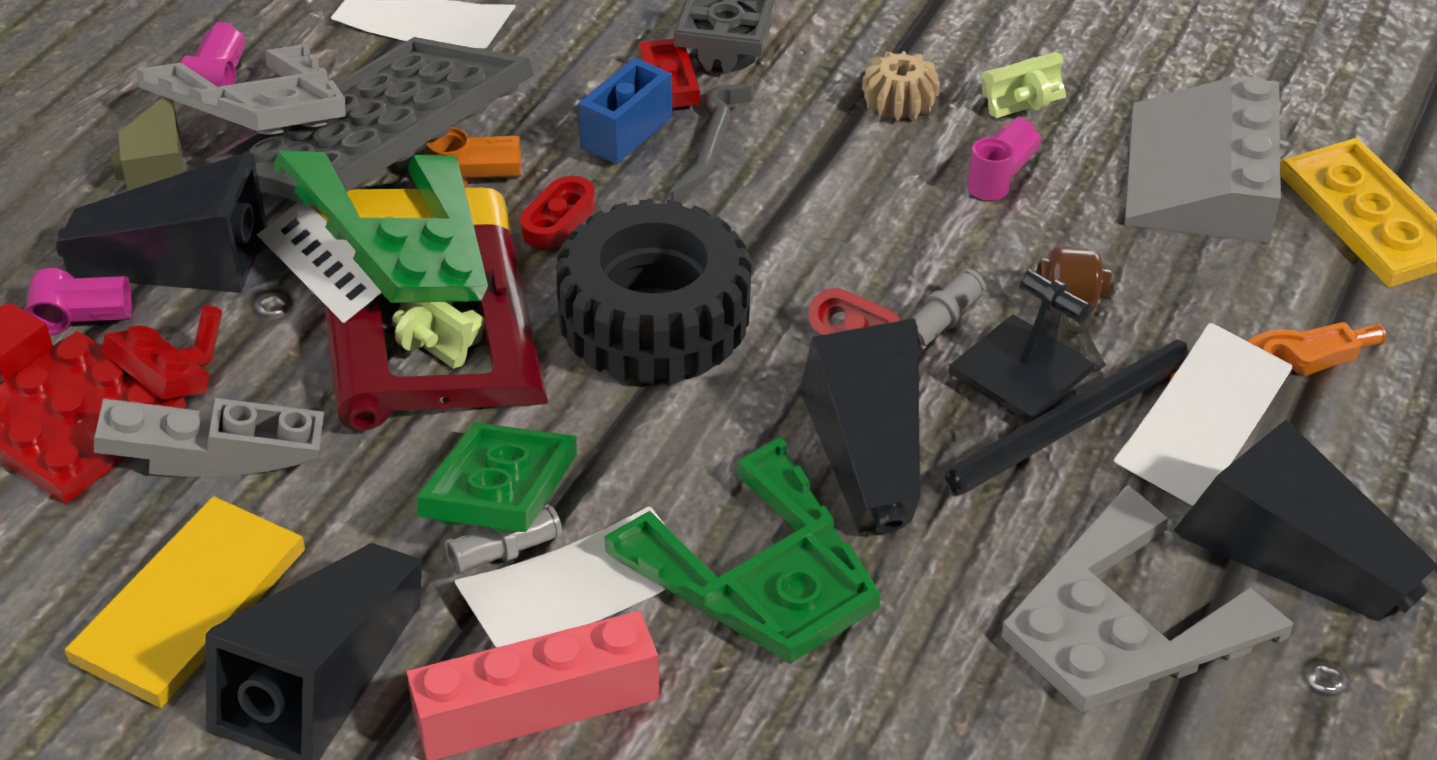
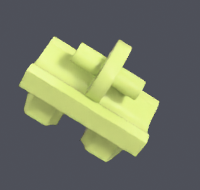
M1053 52L982 72V93L988 99L989 115L999 118L1029 108L1040 110L1048 107L1052 101L1066 98L1061 77L1063 55Z
M401 302L399 310L392 318V326L396 328L395 340L397 344L404 349L411 351L423 347L454 369L465 365L468 347L481 343L484 331V318L473 310L464 313L459 312L452 307L453 302Z

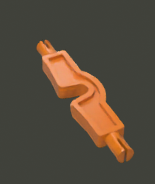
M1340 322L1303 332L1284 329L1266 331L1253 336L1247 342L1291 364L1292 370L1298 375L1308 376L1335 365L1357 360L1362 348L1384 344L1386 332L1384 327L1381 328L1380 323L1352 330L1347 323ZM1176 372L1171 374L1170 381L1172 380Z

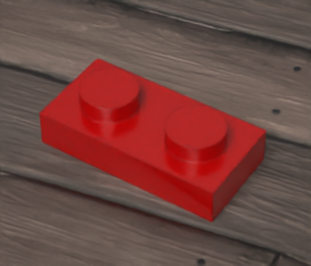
M674 38L639 42L640 60L672 74V109L699 105L700 88L687 49L674 46Z

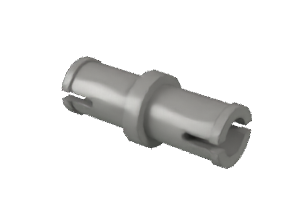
M963 269L942 291H934L925 299L924 307L911 318H915L918 326V352L923 351L944 329L954 328L962 319V312L977 298L984 295L986 285L977 272L972 269Z
M546 504L526 533H500L491 527H486L455 539L450 538L444 543L445 553L453 572L459 575L466 570L499 558L504 562L516 559L518 552L560 538L562 536V527L554 507Z

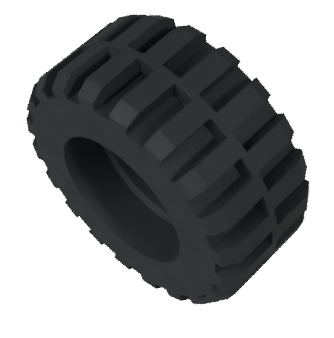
M654 199L640 200L639 204L629 206L626 202L616 204L607 213L600 210L591 215L586 220V225L580 223L570 233L568 239L559 250L557 255L558 263L556 264V283L561 334L567 339V345L579 358L585 357V362L599 372L603 369L608 370L612 378L626 381L628 377L639 379L640 384H654V380L668 379V383L680 382L684 380L685 375L692 373L697 377L707 373L712 368V363L720 365L733 353V349H736L741 344L746 335V327L749 325L750 255L746 251V245L734 230L731 231V227L720 217L711 218L707 210L695 205L692 209L683 207L681 202L667 200V204L654 203ZM646 287H663L675 291L650 294L632 290Z

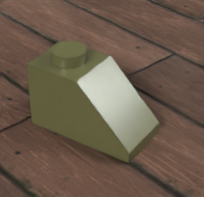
M162 97L118 132L120 151L111 152L116 180L125 179L128 191L185 172L181 135L174 102L172 99Z

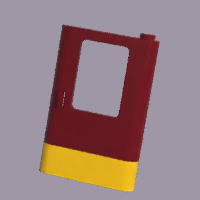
M484 187L465 188L488 283V288L482 301H480L482 317L484 318V327L493 370L489 373L401 377L392 375L388 368L378 296L345 323L325 305L338 419L345 427L360 431L371 430L382 425L389 418L391 411L449 410L451 408L548 404L505 199L500 192ZM358 189L347 192L360 218H434L418 189ZM314 207V210L319 215H321L326 221H328L327 217L320 211V209Z

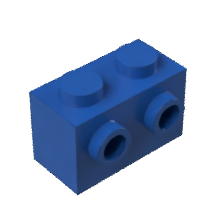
M634 57L578 103L580 147L615 164L621 162L672 118V74Z

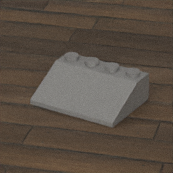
M1229 77L1133 103L1124 226L1270 243L1281 199L1279 82L1267 81L1259 77Z

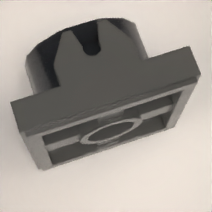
M685 0L674 31V46L693 48L694 58L706 71H723L728 74L729 72L745 69L753 64L758 56H762L777 7V0Z

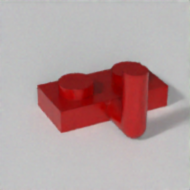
M207 305L202 307L194 347L176 349L160 337L159 332L147 326H131L126 331L105 333L101 352L162 400L206 393L210 374L201 367L210 364L213 359L223 311L215 306Z

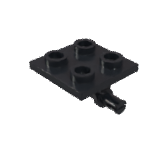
M1029 269L1021 277L1019 288L1041 300V306L1034 325L1012 314L949 365L950 374L1027 422H1031L1041 416L1090 374L1095 366V362L1057 340L1061 312L1073 318L1076 322L1082 323L1091 311V303L1068 292V285L1062 281L1055 280L1051 282L1034 272V270Z

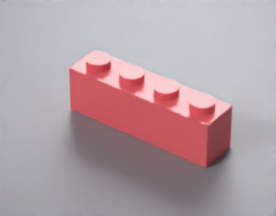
M641 611L406 671L413 715L426 760H437L659 700L658 653Z

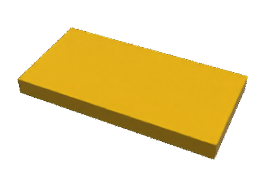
M1354 138L1280 160V177L1388 288L1437 273V214L1361 140Z
M213 496L64 649L69 663L162 708L206 660L205 634L215 625L255 605L304 552L303 536Z

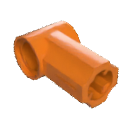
M450 127V132L447 135L426 142L428 155L456 156L464 187L472 179L521 177V145L519 136L468 137V134L463 130Z

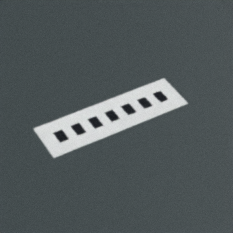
M297 202L257 234V236L345 323L382 292L353 260L356 251L347 240H336L325 228L327 221L311 206L307 207L304 203Z

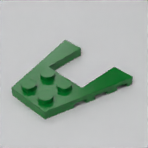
M278 151L273 165L274 169L279 174L287 172L297 183L294 192L307 207L314 206L315 204L327 217L328 221L325 228L336 240H347L356 251L353 260L391 303L482 301L488 288V283L456 156L413 155L407 168L434 218H360L325 152Z
M779 437L738 460V477L788 522L796 532L734 569L717 577L651 511L642 514L605 535L604 540L605 551L610 556L791 664L879 609L881 593L848 542L844 544L834 529L833 517L825 505L820 507L810 491V481L800 465L795 466L787 454L786 443Z

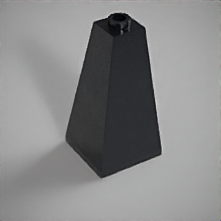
M241 153L75 208L65 228L59 230L56 239L57 254L59 257H63L66 271L75 279L125 276L133 284L241 293L262 244V240L257 234L267 227L254 153Z
M913 318L812 337L800 391L859 533L875 529L878 533L897 531L912 522L920 500L918 326L916 320Z
M1284 420L1219 473L1174 529L1182 539L1378 622L1395 606L1405 614L1429 591L1422 581L1437 567V563L1287 420Z
M370 543L212 627L205 634L206 731L285 760H320L419 609L422 559Z

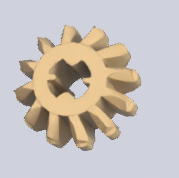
M905 50L901 54H893L890 51H886L883 58H872L871 64L866 68V73L863 76L862 90L867 101V109L878 111L880 118L892 116L898 122L900 118L907 117L912 121H916L919 114H930L931 107L936 103V96L939 95L940 82L935 71V64L931 61H923L922 54L911 56L907 55Z

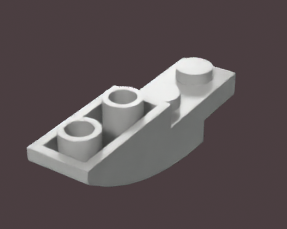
M103 398L94 437V453L150 459L149 474L206 477L240 476L269 472L318 458L324 412L215 398L213 412Z

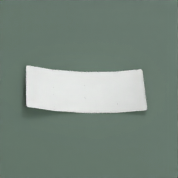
M344 0L331 19L366 32L402 41L418 37L484 49L488 47L516 6L475 4L452 0Z
M1209 323L1157 402L1115 457L1114 462L1193 506L1215 477L1232 463L1290 373L1292 365L1225 329Z
M646 507L604 530L555 551L502 569L455 580V584L496 648L594 623L666 590L610 556L605 551L604 540L605 535L648 511H651L660 521L661 519L652 507Z

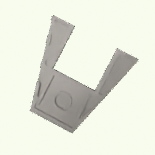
M308 44L266 50L267 68L282 77L217 87L182 63L137 69L138 86L140 88L256 130L261 134L282 133L285 131V126L297 124L307 127L324 126L328 124V119L346 116L345 97L333 80L328 81L327 71L325 68H319L318 58L315 54H310Z
M1129 485L1119 493L1003 623L1001 637L1081 712L1147 690L1151 681L1173 674L1178 679L1195 673L1198 670L1199 664L1224 656L1229 661L1249 654L1252 651L1253 645L1274 638L1277 643L1283 642L1290 638L1294 625L1291 620L1250 587L1173 640L1169 641L1096 577L1165 533L1168 517Z

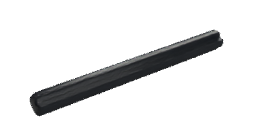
M1180 339L1174 340L953 465L945 472V480L950 485L952 492L956 495L967 493L1162 381L1172 373L1177 372L1190 353L1186 342Z

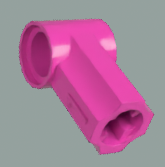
M216 22L213 29L206 32L195 56H184L181 63L217 87L235 84V68L246 47L244 34L233 28L231 23Z
M1017 117L1013 122H1006L991 138H982L974 142L971 150L967 189L971 195L982 200L994 201L1002 199L1008 194L1011 178L1040 148L1041 135L1036 132L1031 121Z
M41 269L34 273L31 278L24 310L45 322L50 335L61 334L66 331L71 322L130 320L132 301L129 278L122 276L74 279L68 272L61 269Z

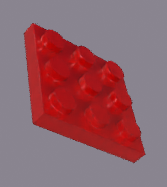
M78 330L0 385V461L65 505L127 458L126 456L94 453V437L103 398L187 409L184 396L162 400L101 352L102 345Z

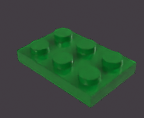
M474 422L417 495V517L437 519L446 525L471 524L491 527L500 533H526L577 456V436Z

